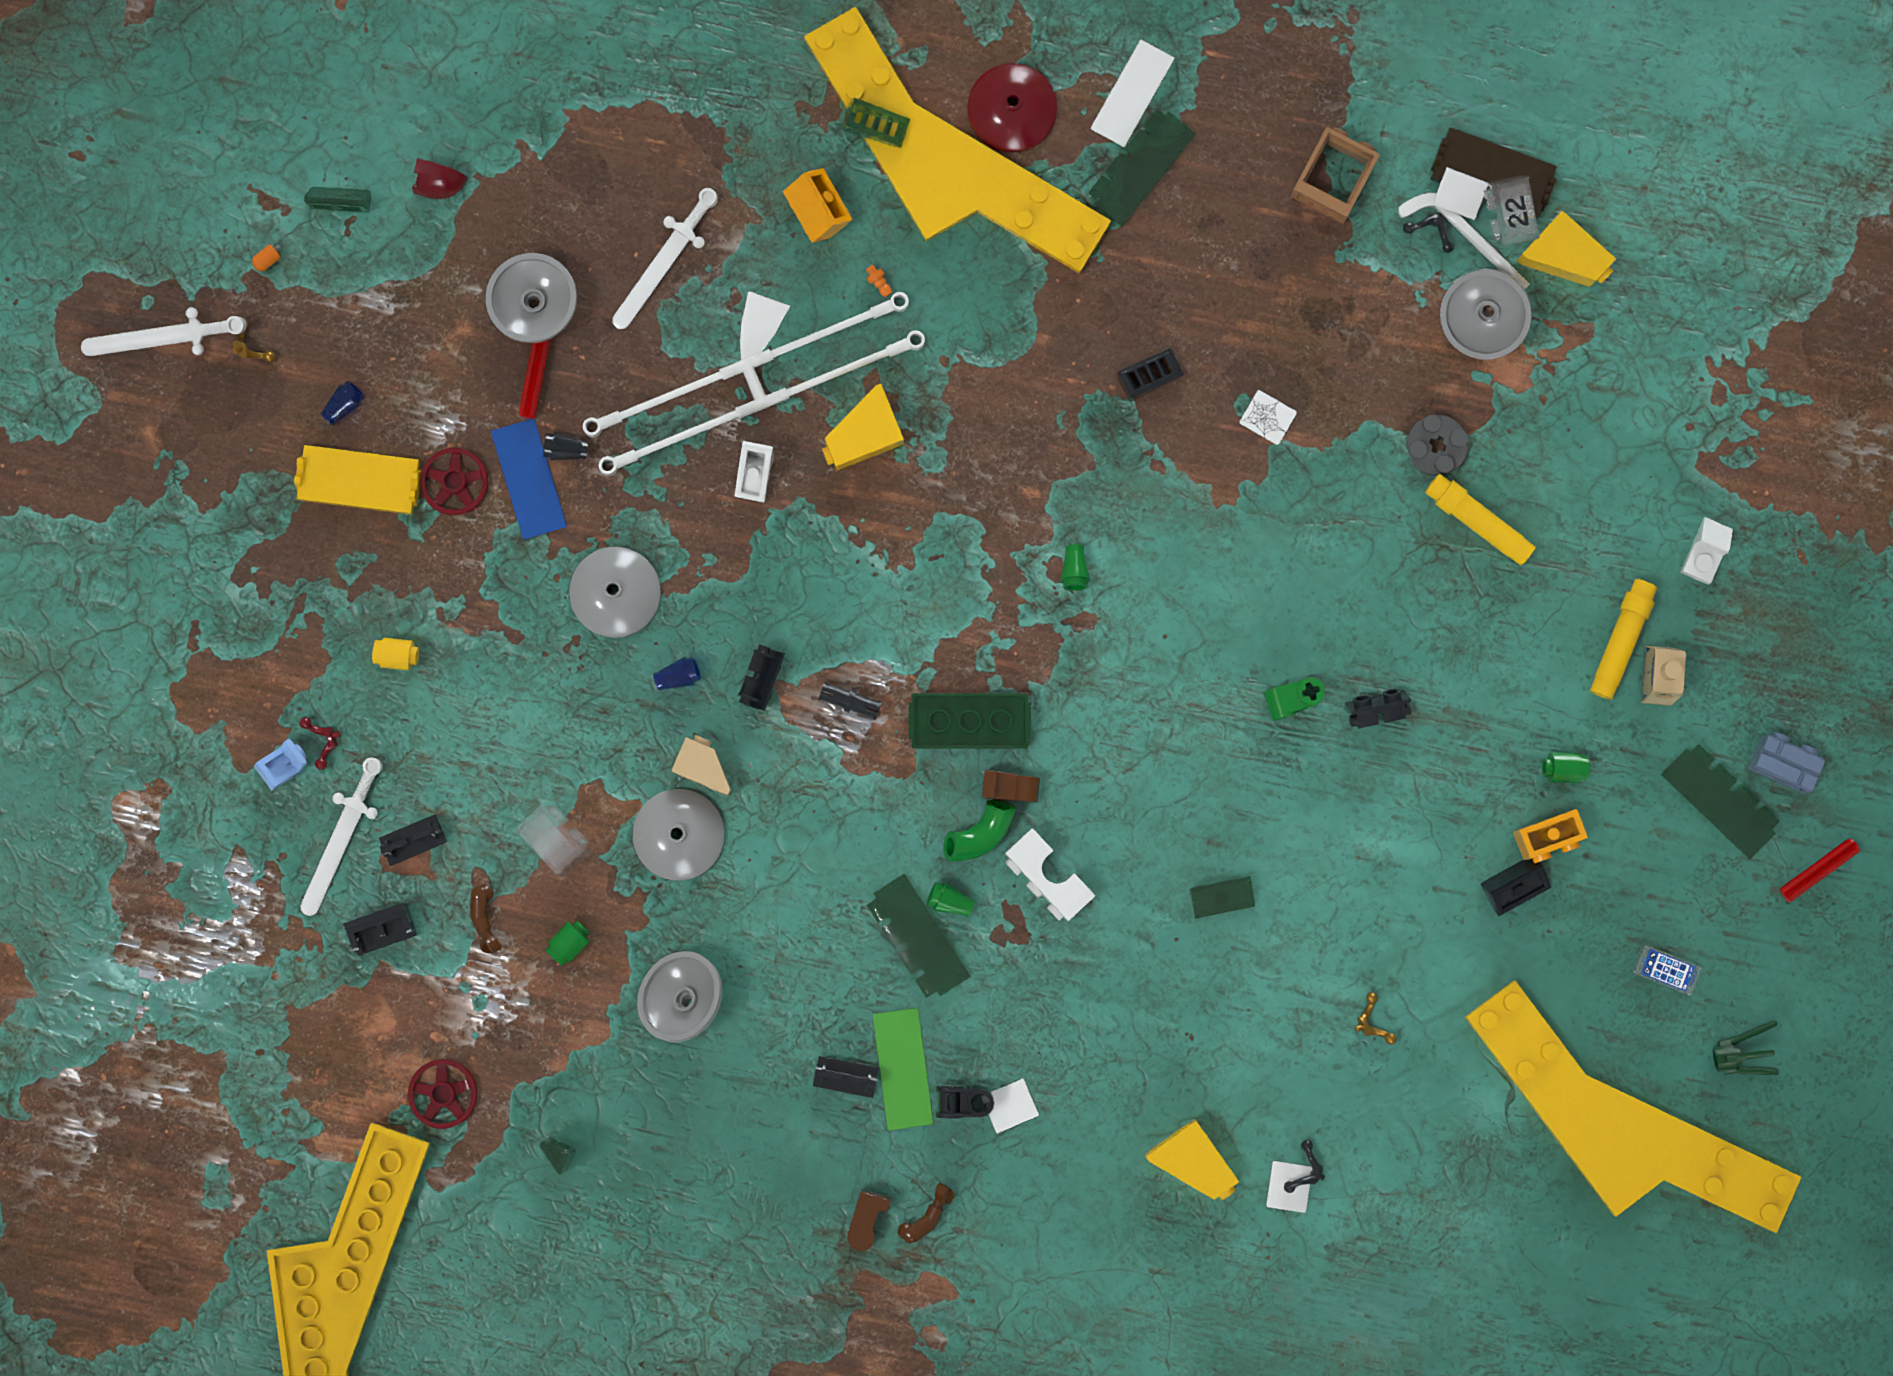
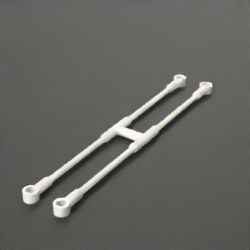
M897 292L893 294L890 300L871 307L867 312L770 351L768 349L728 365V367L719 369L720 372L622 412L616 411L599 419H586L583 423L584 432L589 437H597L603 429L622 422L624 418L722 378L725 380L740 373L744 374L754 398L753 401L736 407L735 411L637 451L632 450L614 458L609 456L603 457L599 461L600 471L606 476H612L617 472L618 468L638 461L639 457L737 417L741 419L789 399L791 395L884 357H892L910 349L920 350L924 346L925 338L923 333L915 330L910 332L907 338L886 346V349L789 389L783 388L768 395H765L754 369L759 365L774 360L773 358L869 318L873 317L875 319L892 311L903 312L908 308L909 304L907 295L903 292ZM896 298H903L905 304L901 307L894 304ZM913 336H919L922 341L919 345H913L910 339ZM590 423L598 425L595 432L587 431V426ZM607 461H611L614 464L613 469L610 471L603 470V465Z

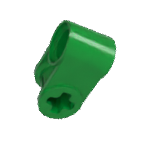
M1306 678L1292 684L1288 683L1263 692L1273 721H1277L1317 705L1323 699L1325 689L1322 682L1318 679ZM1306 685H1309L1311 689H1317L1318 692L1314 695V700H1311L1309 696H1303L1302 692L1306 690Z

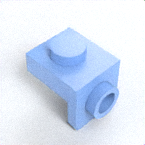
M288 739L283 742L279 749L256 762L254 768L271 791L303 771L307 764L306 755L299 745H294Z

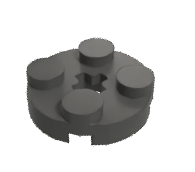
M1429 415L1418 421L1407 436L1406 450L1410 457L1409 460L1418 471L1425 475L1437 476L1439 473L1441 475L1450 473L1458 468L1466 457L1468 435L1461 425L1452 418L1444 415ZM1439 438L1442 440V445L1445 449L1444 451L1438 450L1436 453H1433L1431 451L1432 445L1429 444L1430 439L1436 440Z

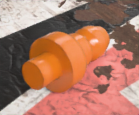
M874 265L866 269L870 275L866 278L870 284L873 283L883 297L890 295L892 290L886 284L883 270L881 268L876 270Z

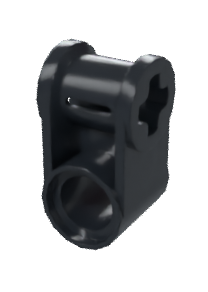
M936 1086V1091L939 1092V1111L936 1112V1118L985 1117L994 1108V1096L987 1089L964 1088L962 1086ZM983 1094L989 1099L988 1109L985 1111L974 1109L972 1098L975 1095ZM949 1095H951V1109L948 1108Z

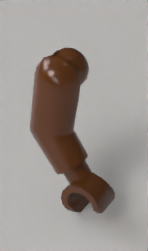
M489 884L476 886L471 891L470 919L477 934L483 938L480 940V949L482 952L489 954L501 950L502 946L492 936L491 925L486 917L487 901L493 898L494 892Z
M939 1182L935 1190V1199L928 1206L925 1215L912 1225L907 1222L902 1223L898 1228V1236L904 1239L905 1242L913 1244L933 1231L943 1213V1205L951 1203L954 1199L953 1191Z

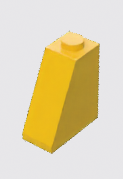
M1561 211L1517 259V262L1520 265L1591 287L1596 281L1602 284L1614 271L1610 265L1616 258L1565 212Z
M882 384L876 385L825 437L827 447L822 448L827 464L831 465L834 463L836 471L904 445L903 436Z
M1194 1119L1144 1154L1149 1162L1213 1200L1218 1197L1221 1200L1226 1199L1236 1191L1234 1186L1239 1183L1234 1173Z

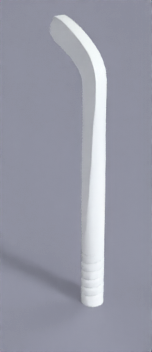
M1437 193L1419 195L1403 203L1398 208L1401 219L1407 218L1421 209L1428 207L1436 209L1499 271L1515 278L1524 289L1530 285L1459 214L1433 205Z

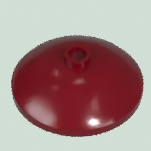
M1002 64L986 71L973 85L968 98V118L975 134L989 147L1008 153L1023 152L1039 145L1051 132L1057 115V100L1051 84L1037 70L1022 64ZM1010 98H1015L1019 103L1017 106L1012 107L1008 105L1007 101Z

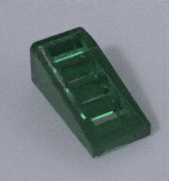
M854 97L848 105L841 130L901 148L910 119ZM857 111L862 113L859 124L854 122ZM869 115L874 116L871 128L866 127ZM884 119L886 122L883 131L879 132L877 130L880 121ZM893 122L898 123L894 137L889 136Z

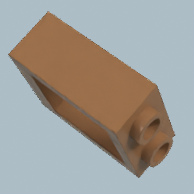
M1326 127L1290 197L1344 224L1380 154L1375 152L1376 149L1372 145L1363 141L1357 143L1348 138L1349 135L1345 131L1335 127L1333 129ZM1325 145L1366 165L1346 203L1306 183Z

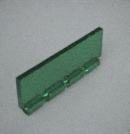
M1154 109L1142 124L1143 128L1150 135L1148 136L1145 132L1138 129L1124 147V150L1132 157L1128 158L1120 152L1105 171L1114 180L1111 182L1102 175L1089 191V194L1097 200L1094 205L1121 227L1196 135L1194 131L1169 111L1165 115L1160 110Z
M1700 744L1691 752L1686 748L1660 775L1748 859H1751L1776 834L1772 829L1780 820L1764 805L1754 813L1752 809L1759 803V800L1742 784L1732 792L1730 788L1736 783L1737 779L1720 763L1710 771L1707 767L1715 758Z
M902 874L873 893L876 899L867 904L868 909L877 923L889 917L891 922L881 929L894 949L903 943L907 945L908 948L898 955L911 975L920 969L925 973L915 979L926 998L935 992L942 996L971 977L905 874Z

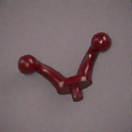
M303 717L299 722L301 728L326 736L328 741L319 759L315 762L317 769L324 770L327 767L326 758L338 745L336 738L340 737L341 733L340 731L334 732L331 727L314 726L310 718Z

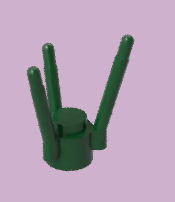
M1772 1021L1729 1040L1719 1041V1047H1713V1059L1717 1072L1724 1071L1725 1075L1734 1073L1778 1075L1779 1071L1777 1069L1737 1067L1743 1064V1060L1775 1055L1774 1050L1741 1053L1739 1047H1733L1737 1043L1776 1027L1778 1023Z

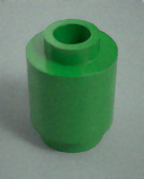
M1550 752L1548 757L1544 758L1542 762L1543 776L1547 777L1550 783H1580L1581 780H1587L1589 777L1588 756H1582L1580 753Z
M578 920L574 924L567 921L549 940L548 943L550 945L545 951L561 966H564L567 962L571 963L591 942L587 937L590 931Z

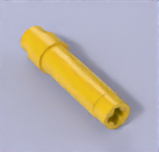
M1440 473L1437 474L1424 491L1425 494L1435 500L1434 504L1448 515L1452 514L1504 555L1522 566L1531 556L1536 546L1467 494L1468 491L1454 480L1450 482Z
M1635 579L1630 592H1626L1619 608L1621 610L1589 690L1592 694L1604 699L1613 700L1645 620L1649 619L1655 602L1653 599L1658 589L1657 586L1644 580Z

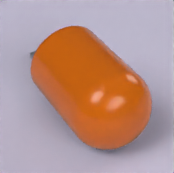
M268 244L253 256V267L261 272L266 271L281 258L278 254L281 247L277 245L273 248L271 244Z

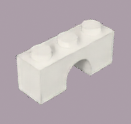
M1032 828L1005 853L1009 858L1005 864L1017 876L1022 872L1029 880L1026 886L1037 898L1043 895L1049 901L1050 905L1047 909L1058 921L1062 918L1069 921L1095 895L1075 873L1065 882L1059 884L1051 883L1044 877L1042 864L1053 850Z

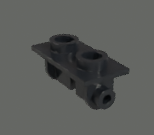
M759 644L758 649L753 651L754 653L748 670L755 672L754 676H745L738 696H740L739 702L745 706L765 711L785 653L771 650V648Z
M1388 689L1382 695L1372 697L1360 695L1353 698V701L1345 702V706L1351 713L1349 715L1351 727L1357 726L1358 729L1378 725V713H1382L1384 723L1406 719V715H1411L1409 705L1411 699L1404 690Z
M436 814L379 838L381 843L380 850L383 856L387 857L390 866L447 843Z
M819 1056L813 1086L873 1098L879 1068Z

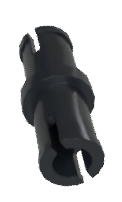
M825 681L818 698L820 701L822 700L844 708V712L849 713L853 711L876 720L877 710H880L882 701L857 694L855 689L851 688L848 691L828 684Z

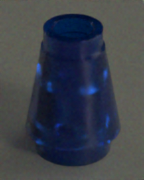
M347 380L344 384L338 385L320 414L330 424L335 425L360 407L365 395L357 386Z
M684 656L659 672L654 673L653 678L657 689L661 691L664 689L693 686L696 681L701 680V674L694 657L687 659Z

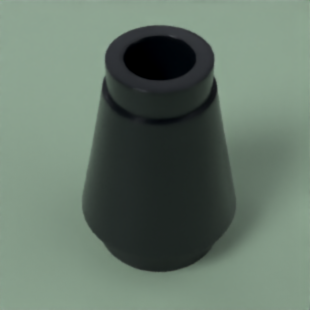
M556 431L553 434L546 433L543 457L550 458V461L586 460L588 442Z

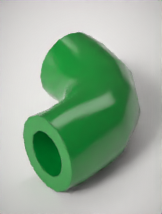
M988 800L981 819L973 827L964 831H950L946 834L943 844L946 860L949 862H961L977 859L993 850L1006 836L1014 818L1015 806L1002 800Z

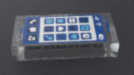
M1642 945L1632 973L1692 996L1702 967L1650 946Z

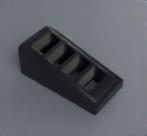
M1171 348L1118 371L1116 376L1129 402L1184 376ZM1165 358L1173 371L1169 375L1161 362ZM1153 364H1156L1162 376L1158 380L1151 368ZM1143 369L1146 370L1151 380L1149 384H1146L1140 372ZM1132 374H1135L1141 386L1138 389L1135 388L1130 378Z

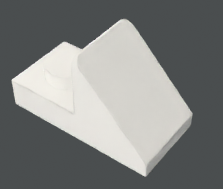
M743 441L734 497L764 503L770 470L774 461L773 447Z
M1704 517L1680 573L1707 585L1711 584L1722 556L1730 550L1733 529Z

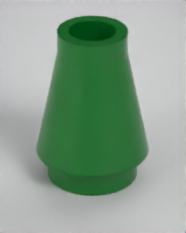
M1072 544L1066 546L1060 579L1065 590L1082 591L1088 588L1090 576L1083 545Z
M935 882L927 899V905L933 907V911L958 914L969 917L975 900L966 897L945 882L942 884Z

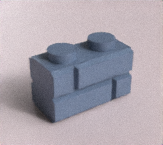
M1773 732L1772 735L1762 736L1748 769L1803 794L1811 793L1825 763V759L1817 756L1819 751L1803 744L1800 748L1789 743L1791 740L1789 737L1777 732Z

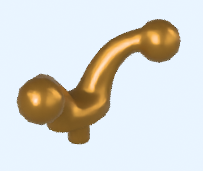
M243 318V319L246 321V324H247V325H246V328H247V326H248V321H247L246 318ZM246 330L238 334L236 340L232 343L233 353L238 354L242 358L264 359L266 362H273L276 358L273 351L260 353L249 350L244 344Z
M1369 992L1366 995L1368 1005L1363 1013L1357 1017L1359 1025L1354 1027L1357 1033L1362 1031L1365 1036L1384 1037L1387 1044L1393 1045L1397 1040L1395 1034L1370 1027L1367 1022L1378 1000L1376 993Z

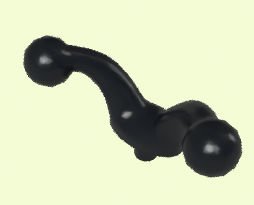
M1439 212L1436 215L1429 214L1426 218L1415 224L1407 222L1403 225V231L1406 234H1411L1414 230L1428 225L1437 227L1443 243L1442 250L1445 253H1451L1454 249L1453 243L1448 241L1447 222L1441 218L1442 214Z
M1304 1140L1301 1144V1148L1305 1151L1312 1167L1310 1175L1294 1181H1287L1283 1187L1287 1193H1293L1297 1186L1315 1185L1319 1180L1323 1181L1325 1179V1175L1322 1174L1323 1166L1319 1164L1311 1151L1313 1143L1310 1140Z

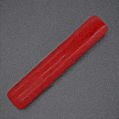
M551 339L532 343L518 412L522 418L534 419L536 416Z
M1853 839L1845 840L1779 889L1780 894L1787 902L1795 900L1860 852L1859 846Z

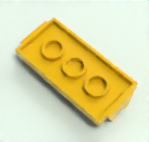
M304 445L303 455L297 458V472L294 477V484L297 490L296 499L299 501L413 515L414 506H417L422 472L419 470L420 460L308 445Z

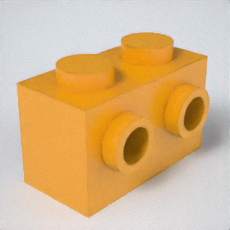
M824 168L803 173L783 191L790 207L793 209L812 243L832 238L853 220Z
M1577 809L1513 831L1523 860L1533 859L1534 863L1551 858L1550 852L1561 848L1563 853L1580 847L1578 841L1588 838Z

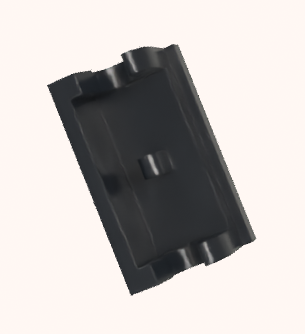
M405 903L343 923L354 953L357 952L358 956L418 936L408 905Z

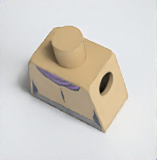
M1645 646L1641 703L1672 706L1683 695L1686 651L1677 648Z

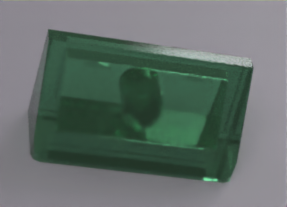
M311 187L304 196V202L312 210L370 212V190Z
M1250 876L1189 888L1195 919L1255 907Z
M551 1137L541 1141L539 1146L557 1173L562 1175L567 1172L576 1153L575 1148Z

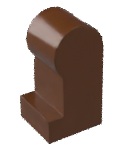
M985 770L981 799L1038 803L1040 778Z
M861 1189L847 1238L852 1248L864 1251L872 1246L875 1238L873 1227L878 1211L887 1212L891 1198Z

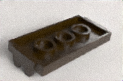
M1451 127L1448 129L1446 137L1441 139L1430 170L1433 171L1430 180L1441 183L1446 168L1487 182L1489 184L1483 199L1504 207L1506 200L1510 198L1522 206L1520 196H1524L1525 210L1518 209L1512 202L1508 206L1520 213L1527 211V215L1538 218L1541 211L1545 209L1557 178H1554L1556 165Z

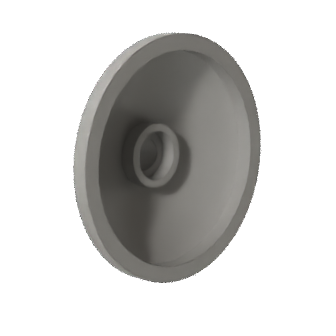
M539 253L520 254L502 263L491 276L486 290V307L494 325L507 337L524 343L543 342L561 333L573 318L577 305L576 286L568 270L556 259ZM532 300H539L540 303L537 307L532 308L529 306Z
M1479 269L1462 275L1449 287L1441 303L1440 320L1444 334L1458 351L1477 359H1496L1511 353L1523 342L1531 326L1532 306L1527 292L1515 278L1498 270ZM1484 306H1492L1494 313L1491 315L1486 314Z
M607 547L591 553L577 566L571 578L569 597L576 617L587 629L604 637L620 638L635 634L653 619L659 607L661 587L655 569L641 554L623 547ZM613 584L617 585L619 588L617 594H608V587Z
M671 789L653 796L640 809L633 826V844L640 861L652 873L668 880H688L705 873L717 861L724 845L725 831L721 815L711 801L691 790ZM675 828H680L683 832L682 837L678 840L673 839L671 835Z
M681 951L663 957L650 968L639 988L637 1008L643 1026L653 1036L666 1042H684L696 1037L711 1024L719 1010L722 1000L720 975L716 967L708 959L694 952ZM692 999L690 1005L687 1007L688 1001Z

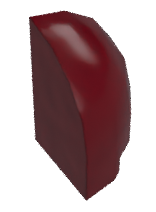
M417 158L414 173L418 174L416 183L412 186L413 194L431 199L449 198L457 194L464 187L468 178L459 171L447 166Z

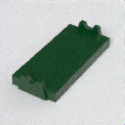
M912 693V703H909V739H912V749H1028V739H1031V702H1028V693Z

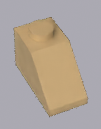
M697 735L694 736L693 740L686 737L671 771L730 797L732 790L717 752L710 748L712 742Z

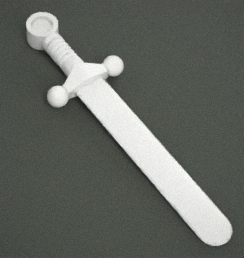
M705 188L700 192L699 202L684 223L675 222V219L671 216L664 219V226L673 228L674 232L613 316V325L616 328L624 329L629 326L689 240L693 242L696 248L704 246V239L696 237L693 229L708 208H712L717 204L718 197L713 189Z
M190 307L186 310L189 323L87 338L82 342L81 350L87 356H96L193 341L192 352L195 355H201L204 352V347L201 345L204 336L228 332L231 334H241L246 330L247 324L240 316L229 317L226 321L201 324L196 318L198 315L197 310Z
M371 757L364 761L362 779H360L353 797L344 798V795L339 792L335 793L332 797L335 804H344L345 807L302 900L301 911L307 916L317 913L361 814H366L369 819H375L378 815L376 808H368L364 803L371 783L375 776L380 774L383 769V764L378 758Z

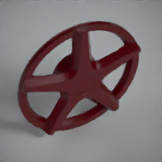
M462 448L443 449L432 455L425 463L420 476L421 492L427 503L436 511L446 515L465 514L473 511L484 499L488 489V472L483 462L474 453ZM451 453L448 470L444 472L429 468L438 457ZM460 453L472 458L480 470L462 472ZM426 476L442 484V488L434 500L427 493L425 485ZM483 479L480 494L473 502L466 489V485ZM452 494H455L466 507L452 510L440 506Z
M438 1059L424 1064L415 1072L408 1087V1102L413 1114L423 1124L436 1129H448L464 1122L474 1110L477 1101L475 1079L466 1067L453 1060ZM446 1065L459 1069L467 1079L456 1083H449ZM437 1066L436 1083L434 1085L416 1082L425 1070ZM471 1088V1101L464 1113L455 1097ZM413 1091L428 1096L431 1100L423 1116L415 1106ZM442 1107H446L457 1119L443 1124L431 1122Z

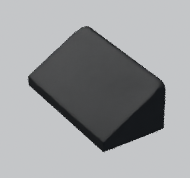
M1533 859L1522 860L1481 883V887L1498 917L1552 888L1543 865L1540 862L1534 863Z

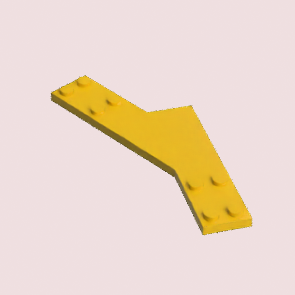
M856 7L804 36V40L926 242L973 214L979 213L1080 274L1109 227L1111 220L915 104Z
M1515 980L1511 981L1465 1016V1019L1613 1216H1618L1662 1181H1666L1771 1232H1778L1802 1178L1801 1176L1587 1076Z
M373 1122L370 1123L328 1240L267 1250L283 1376H349L348 1369L431 1143Z

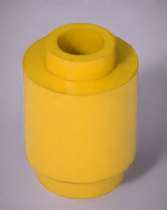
M386 637L382 640H375L372 652L373 664H379L380 668L407 671L411 670L412 665H417L419 647H414L413 640Z

